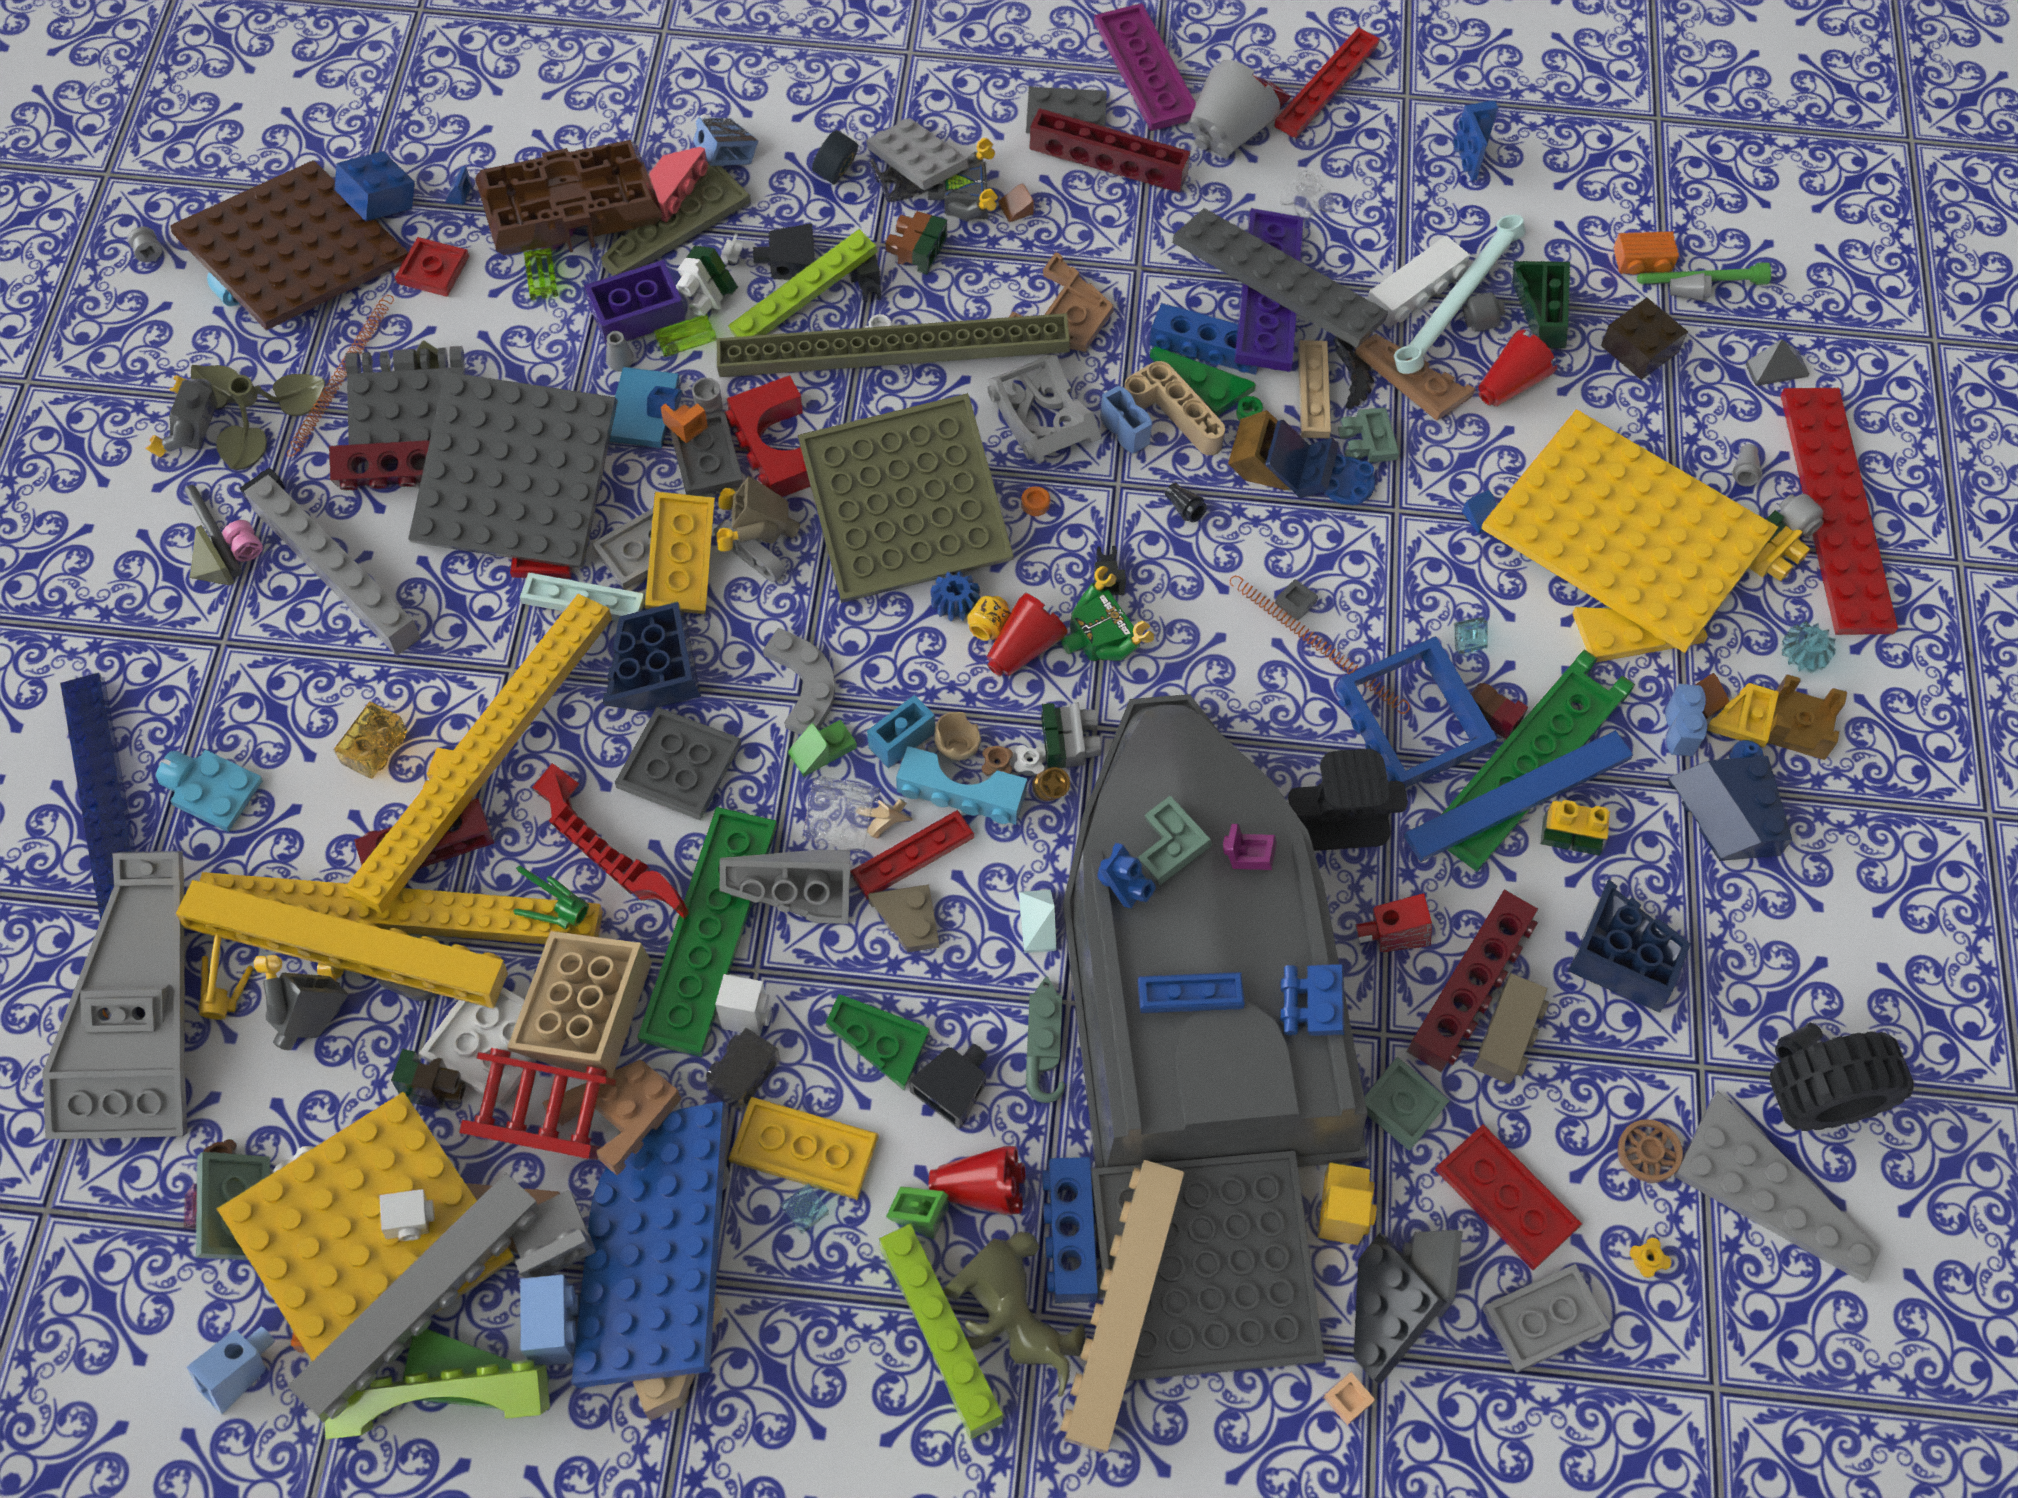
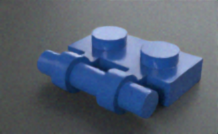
M1342 964L1307 966L1308 979L1298 978L1297 966H1285L1284 978L1281 979V992L1284 993V1008L1281 1009V1021L1284 1022V1034L1297 1035L1298 1023H1308V1033L1310 1036L1345 1035L1344 968ZM1308 993V1008H1298V994Z

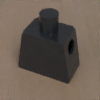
M812 223L771 230L769 232V246L753 247L754 264L770 263L771 277L774 279L790 280L815 262Z
M972 1044L963 1056L951 1047L946 1048L910 1079V1093L960 1130L985 1087L986 1074L979 1067L988 1057L987 1053L976 1044Z

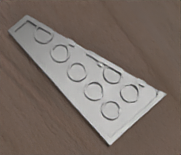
M1718 1090L1715 1092L1674 1177L1861 1282L1868 1280L1881 1250Z

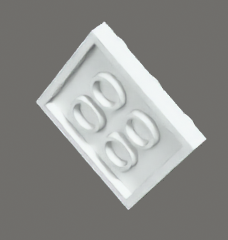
M504 987L494 1009L458 1000L419 1052L421 1058L428 1062L436 1058H442L448 1069L460 1072L461 1082H465L466 1085L484 1095L491 1062L476 1059L478 1052L490 1054L491 1048L509 1051L507 1046L525 1000ZM511 1051L510 1058L532 1063L536 1061V1059ZM510 1065L504 1066L496 1103L501 1106L504 1105L520 1083L523 1068Z

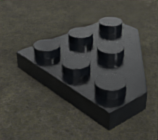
M1380 1233L1358 1259L1354 1358L1373 1381L1382 1384L1447 1302L1392 1241Z

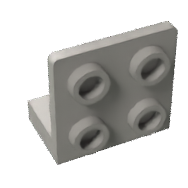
M569 1190L537 1205L538 1211L535 1213L537 1217L533 1223L524 1231L519 1229L512 1236L520 1259L516 1260L515 1263L519 1273L524 1278L549 1276L596 1252L573 1193Z

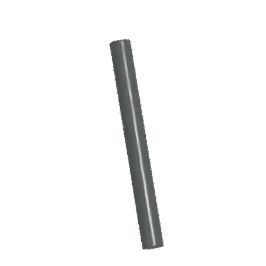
M188 485L184 491L232 577L239 576L242 573V569L195 485Z

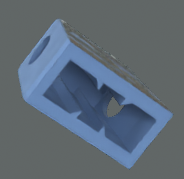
M707 114L698 117L693 142L696 147L705 148L706 160L710 166L751 164L758 144V140L730 118H710Z

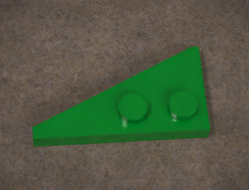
M1156 346L1150 350V358L1154 362L1163 361L1168 363L1217 417L1238 403L1243 397L1255 391L1256 384L1253 381Z

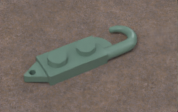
M1045 976L1034 994L1029 995L1026 1088L1033 1099L1042 1103L1056 1101L1062 1096L1065 1089L1064 1082H1060L1056 1091L1052 1093L1042 1092L1039 1088V1072L1054 1069L1060 1061L1062 995L1057 994L1048 976Z

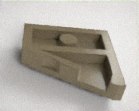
M929 884L868 894L869 904L879 912L886 926L897 935L899 942L907 952L939 948Z

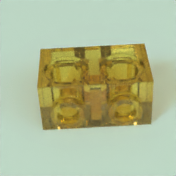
M369 701L333 750L342 765L373 779L376 773L386 766L388 757L395 747L403 743L407 729L401 716ZM387 727L385 730L377 732L379 729ZM369 751L366 755L360 756L363 752Z

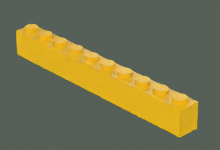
M192 880L176 912V916L185 929L212 936L220 935L221 938L493 1009L508 975L504 960L493 953L484 952L482 955L471 952L462 945L453 944L452 947L440 944L431 937L422 936L421 938L409 936L400 929L391 928L390 930L378 928L369 921L360 920L359 922L347 920L338 913L329 912L328 915L316 912L307 905L298 904L297 907L285 904L276 897L268 896L266 899L254 896L253 893L245 889L237 888L234 891L209 880L205 881V883Z

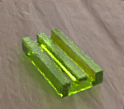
M551 248L524 252L531 300H537L536 296L541 295L542 299L548 298L547 294L557 297L558 289ZM542 256L547 257L551 286H546ZM536 257L540 284L538 288H535L531 264V258Z
M707 314L654 331L655 338L664 357L717 341L716 333L711 322H709Z

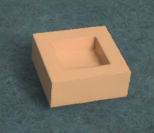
M1352 1372L1323 1397L1346 1425H1349L1375 1401L1374 1397Z

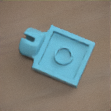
M207 750L198 758H191L179 751H170L164 757L171 761L170 765L161 762L156 773L158 783L175 792L170 800L173 806L227 832L231 830L263 782L260 775Z

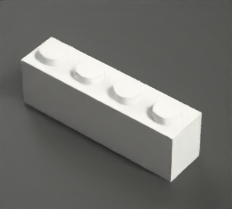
M1446 235L1371 289L1367 300L1388 311L1387 318L1383 324L1390 328L1397 322H1403L1410 312L1416 308H1422L1436 293L1438 295L1441 294L1454 280L1458 281L1468 269L1467 263L1470 254Z

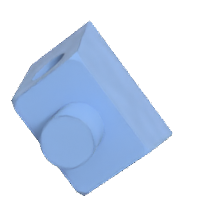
M262 1326L247 1339L237 1330H234L189 1364L187 1369L197 1390L223 1414L264 1373L266 1368L260 1355L275 1343V1340Z

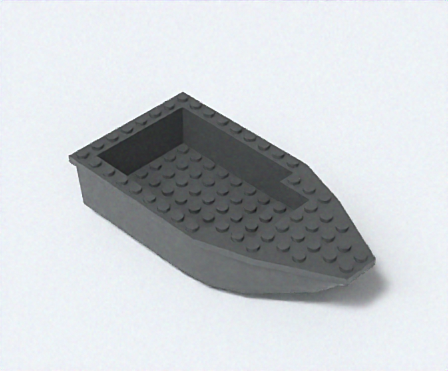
M1190 694L1129 699L1083 813L1063 901V915L1095 1168L1142 1164L1144 1160L1160 1163L1284 1151L1296 1152L1298 1167L1329 1164V1162L1365 1161L1367 1151L1363 1130L1367 1109L1345 992V1035L1310 1036L1308 1033V1023H1298L1297 1035L1284 1034V1022L1281 1021V1009L1284 1008V993L1281 992V979L1284 978L1285 966H1297L1298 978L1308 979L1307 966L1339 964L1325 886L1308 830L1274 782L1217 730ZM1171 795L1211 839L1212 846L1161 885L1142 866V874L1145 878L1153 881L1156 889L1147 902L1137 900L1132 908L1124 907L1111 887L1102 885L1098 879V868L1102 860L1111 857L1115 843L1123 844L1131 857L1138 858L1142 853L1160 841L1162 838L1146 821L1144 815ZM1231 824H1239L1242 834L1275 835L1277 846L1272 870L1232 868L1228 855H1224L1223 851L1224 837L1229 835ZM1242 973L1244 1009L1140 1013L1139 976ZM1308 993L1298 994V1008H1308Z

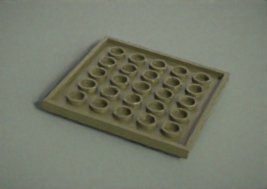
M968 393L798 435L841 603L935 580L937 576L943 578L947 571L955 575L960 570L963 573L1014 559Z

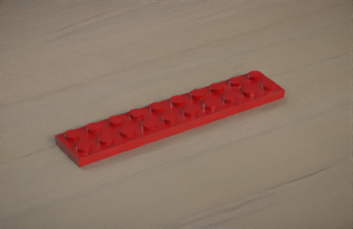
M1784 388L1780 396L1802 492L1809 495L1823 509L1822 520L1824 523L1812 536L1835 635L1894 634L1898 629L1840 388Z

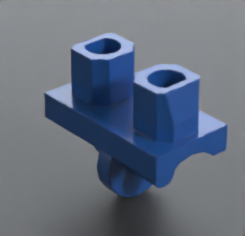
M1115 843L1111 857L1101 861V865L1098 868V879L1102 885L1111 887L1124 907L1132 908L1137 900L1143 902L1149 900L1156 886L1151 879L1144 877L1138 858L1131 857L1123 844Z

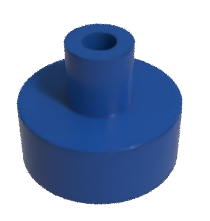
M1742 740L1734 745L1729 754V759L1764 756L1757 743L1750 740Z

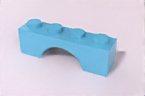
M907 746L896 777L897 792L909 799L921 798L931 801L939 807L950 806L961 809L962 812L968 815L976 816L979 814L990 817L993 821L1001 824L1012 823L1016 825L1027 793V778L998 770L989 779L978 784L966 785L957 783L949 779L942 772L937 754Z

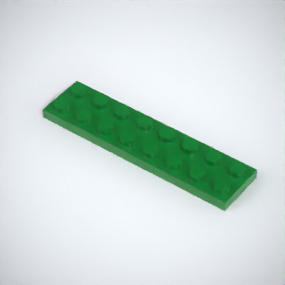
M719 807L715 808L684 899L689 914L685 919L680 915L677 919L637 1036L639 1042L699 1057L703 1056L717 1013L715 1004L724 974L729 975L753 903L752 901L720 891V858L769 854L777 829L776 820Z

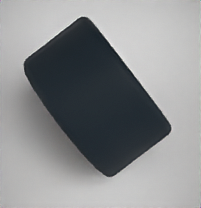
M839 130L833 131L818 150L812 164V170L830 183L836 184L851 166L858 151V143Z

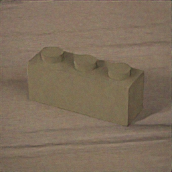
M1510 973L1502 988L1472 1069L1507 1084L1512 1082L1515 1075L1522 1076L1529 1059L1523 1056L1527 1046L1533 1047L1539 1032L1538 1029L1534 1028L1537 1018L1543 1019L1549 1002L1544 1000L1548 988Z

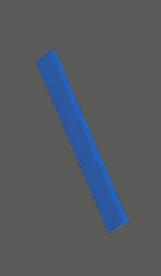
M1615 730L1407 831L1404 838L1419 861L1423 862L1631 760L1633 753Z

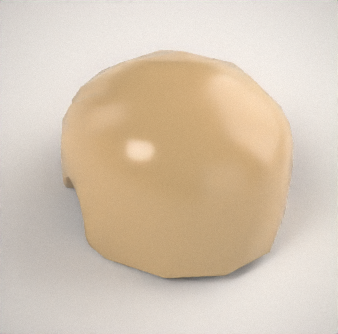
M948 712L942 715L934 730V742L939 752L947 758L956 761L966 760L976 754L981 744V737L978 725L971 724L963 712Z

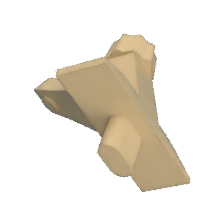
M900 798L894 806L879 800L877 808H858V814L875 818L868 827L867 832L876 839L894 823L913 820V818L902 811L907 803Z

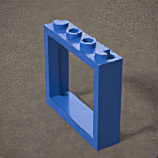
M1436 636L1341 677L1335 689L1340 697L1339 704L1347 709L1351 716L1352 727L1357 733L1362 735L1366 742V749H1373L1383 757L1388 781H1400L1405 785V788L1489 751L1497 740L1496 735ZM1422 658L1470 741L1405 771L1357 686Z

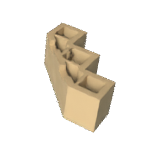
M716 1292L713 1331L723 1313ZM695 1374L633 1381L649 1421L684 1406Z

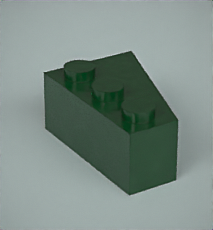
M1514 261L1512 284L1532 335L1534 334L1539 337L1548 348H1566L1569 319L1570 262Z

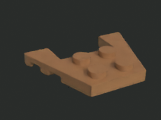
M1055 252L1044 267L1043 276L1064 286V288L1044 315L1067 313L1070 349L1086 352L1113 313L1114 305L1091 283L1087 284L1079 276V272L1073 266L1069 267L1063 261V257ZM1012 312L1009 317H1020L1022 315Z
M641 1059L614 1071L612 1078L616 1079L615 1086L601 1083L595 1110L622 1132L596 1151L600 1161L616 1175L620 1174L626 1167L624 1161L631 1153L637 1154L644 1145L642 1140L651 1129L656 1130L681 1100L679 1091ZM586 1083L565 1092L558 1121L561 1126L580 1114ZM549 1099L542 1102L546 1112Z

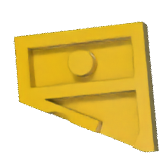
M1748 683L1709 722L1707 731L1740 741L1750 740L1764 748L1769 740L1779 692Z

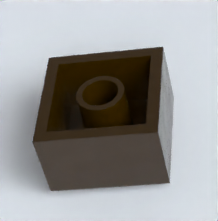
M1646 297L1609 324L1601 347L1642 380L1679 353L1688 331Z

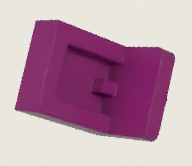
M1231 824L1229 835L1224 837L1223 851L1224 855H1228L1232 868L1272 870L1277 846L1275 835L1242 834L1239 824Z

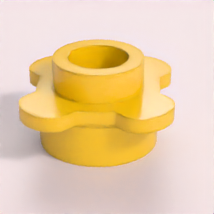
M1649 1238L1646 1244L1640 1247L1633 1246L1629 1252L1635 1267L1646 1278H1651L1658 1270H1667L1671 1266L1670 1257L1663 1253L1660 1248L1661 1243L1656 1238ZM1648 1255L1653 1256L1652 1261L1647 1258Z

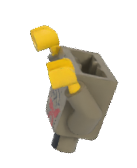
M748 476L737 492L732 488H724L720 492L718 507L723 510L732 509V528L737 531L733 532L729 528L718 530L716 541L719 551H730L733 548L734 540L744 542L760 539L771 544L777 540L781 533L790 538H794L798 533L800 523L788 517L787 500L752 477Z

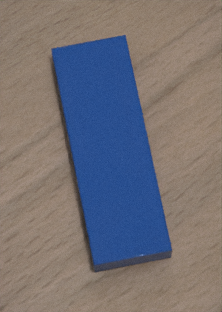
M1241 972L1138 977L1140 1013L1244 1009L1245 1006Z

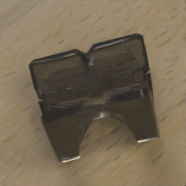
M874 159L870 160L874 178L881 184L884 196L888 202L912 198L917 193L920 195L928 191V189L925 191L893 167L881 173ZM886 182L896 184L890 194Z

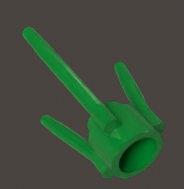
M518 866L516 868L527 879L558 899L554 911L558 913V917L518 908L513 911L515 915L557 924L564 929H567L569 924L578 926L584 920L589 909V904L585 900L576 896L552 876L547 877V881L550 883L548 884L524 867Z

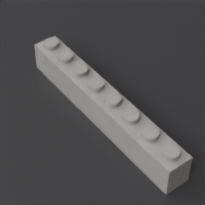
M269 475L244 491L253 511L396 656L421 638L414 620Z
M505 1173L288 1385L289 1389L323 1423L329 1417L331 1419L338 1417L348 1406L349 1402L347 1399L357 1389L359 1391L366 1389L376 1378L377 1374L375 1372L385 1362L388 1364L393 1362L404 1350L403 1344L412 1335H420L430 1325L432 1321L430 1317L439 1308L446 1309L453 1303L458 1296L457 1290L466 1281L471 1283L480 1276L485 1269L483 1264L492 1255L497 1257L507 1249L511 1243L509 1239L519 1229L524 1231L533 1223L537 1217L535 1213L538 1211L536 1200Z

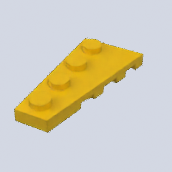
M1575 607L1572 613L1586 650L1597 657L1595 663L1675 648L1611 608ZM1705 628L1692 645L1705 643L1708 638Z

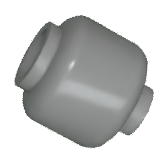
M1793 494L1789 495L1779 505L1781 508L1780 514L1784 516L1782 523L1792 531L1801 530L1803 532L1801 536L1809 537L1824 523L1822 520L1823 509L1807 494H1800L1796 497Z

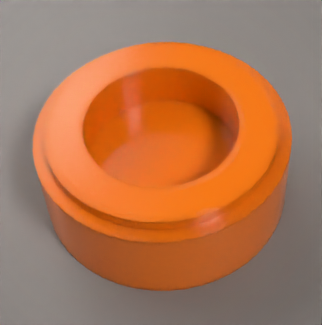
M1030 487L1022 494L1021 507L1028 515L1041 516L1050 508V495L1042 487Z

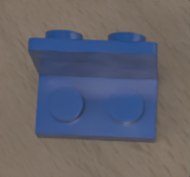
M1495 100L1465 105L1462 117L1458 121L1459 128L1457 135L1453 139V146L1455 151L1459 152L1463 170L1468 173L1471 181L1478 178L1498 111Z

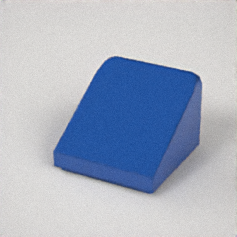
M462 166L454 178L445 199L447 203L458 205L466 203L472 187L466 166Z
M655 386L647 396V415L649 417L662 418L660 407L664 404L668 405L673 411L677 410L681 401L682 390Z
M1487 490L1469 498L1463 507L1462 513L1477 533L1484 531L1481 529L1484 520L1497 506L1491 491Z

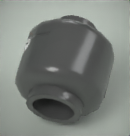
M1492 292L1471 296L1468 298L1466 305L1462 306L1467 328L1471 327L1475 332L1498 327L1501 322V316L1505 315L1503 300H1497Z

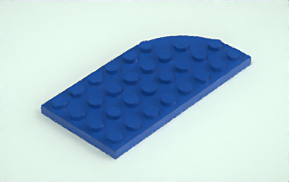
M724 1102L691 1106L669 1113L656 1130L651 1129L643 1138L642 1142L644 1145L638 1153H631L624 1161L626 1167L620 1174H614L607 1166L602 1173L593 1195L589 1214L588 1232L596 1252L585 1257L571 1381V1384L575 1387L585 1388L710 1372L728 1106Z

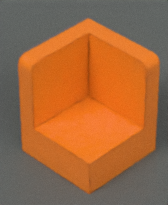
M698 403L691 408L687 405H682L675 411L666 404L660 407L663 423L685 443H688L708 428L705 409Z

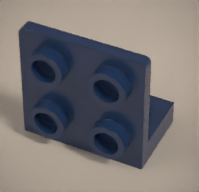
M1282 419L1277 421L1266 460V467L1299 498L1328 490L1339 444L1333 438L1309 445Z

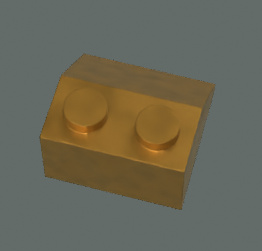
M1268 410L1242 418L1228 465L1245 481L1283 490L1290 489L1266 467V460L1278 420Z

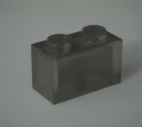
M745 1028L740 1036L736 1034L730 1040L726 1048L727 1053L720 1062L715 1061L706 1074L709 1092L740 1112L744 1110L750 1098L756 1094L781 1060L776 1046L748 1028Z

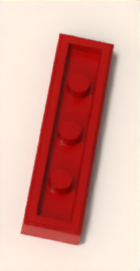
M956 810L852 869L850 875L868 900V894L882 892L974 839V832L960 812Z

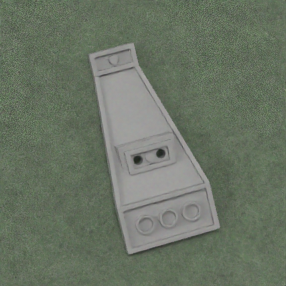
M183 851L113 853L114 888L42 1072L46 1139L177 1137L187 1134L184 1035V927L176 916V912L184 898ZM137 1007L144 1009V1018L137 1015ZM103 1008L110 1010V1018H106L103 1015Z

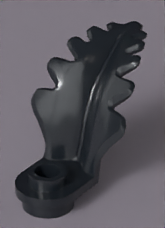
M1336 336L1333 340L1336 353L1346 365L1351 377L1350 395L1345 405L1348 410H1351L1354 406L1360 405V399L1363 401L1367 399L1365 391L1369 394L1372 391L1367 382L1374 383V379L1368 373V371L1371 372L1370 366L1352 351L1354 346Z

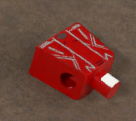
M1424 893L1377 905L1373 908V921L1355 924L1359 943L1377 940L1380 952L1431 946L1432 921Z

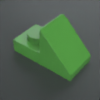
M841 719L820 731L812 723L791 746L788 754L803 777L856 749L857 743Z

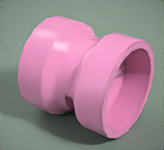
M237 520L225 527L222 534L226 543L231 546L235 559L242 562L256 558L263 550L262 543L254 535L255 531L250 522L246 520Z

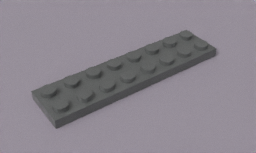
M1205 208L1174 233L1172 243L1356 348L1387 318V310Z

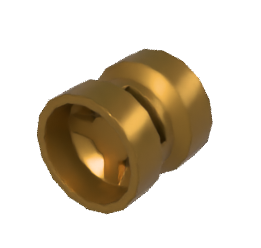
M1057 767L1049 768L1035 776L1032 783L1033 792L1043 801H1053L1061 798L1069 791L1070 778L1063 769Z

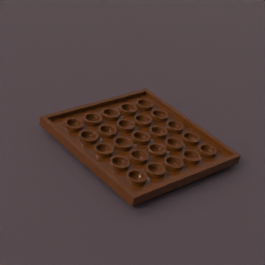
M314 160L170 225L172 234L266 331L401 265L409 253L375 219L365 221L335 191V180Z

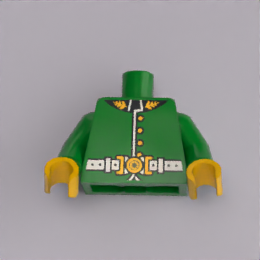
M1101 566L1095 571L1094 576L1097 582L1091 583L1073 609L1070 619L1071 634L1065 636L1061 643L1068 655L1082 649L1091 661L1100 659L1105 661H1122L1140 647L1141 641L1144 643L1152 642L1154 640V633L1147 631L1143 635L1150 625L1145 621H1140L1133 626L1110 591L1103 590L1104 586L1110 587L1116 582L1114 574H1110L1103 581V576L1108 571V568L1105 566Z

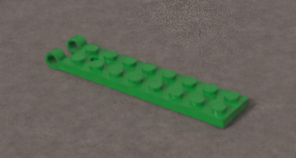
M1584 649L1442 814L1586 745L1619 704L1628 697L1635 684L1623 675L1610 690L1598 684L1587 676V673L1597 661V657ZM1572 703H1579L1582 706V710L1573 708ZM1531 809L1447 850L1478 872Z

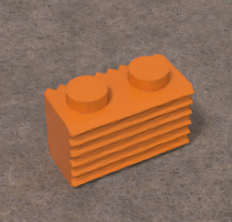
M1673 231L1619 233L1613 247L1620 274L1629 273L1636 275L1645 272H1672L1679 257Z

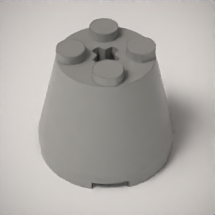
M1224 59L1209 72L1188 122L1189 128L1196 137L1194 142L1202 150L1209 148L1221 157L1228 158L1232 152L1270 124L1279 113L1280 102L1275 91L1270 85L1265 88L1259 80L1252 76L1255 71L1248 66L1234 60Z

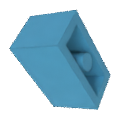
M913 695L867 730L868 747L889 769L904 757L907 746L916 748L934 734L935 715Z

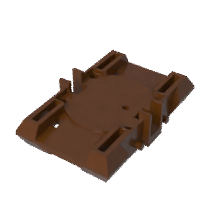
M631 140L579 149L568 152L567 148L542 153V158L482 169L475 177L495 249L502 255L567 243L569 251L573 252L569 229L586 226L589 242L592 248H594L595 236L653 225L662 217L638 146Z

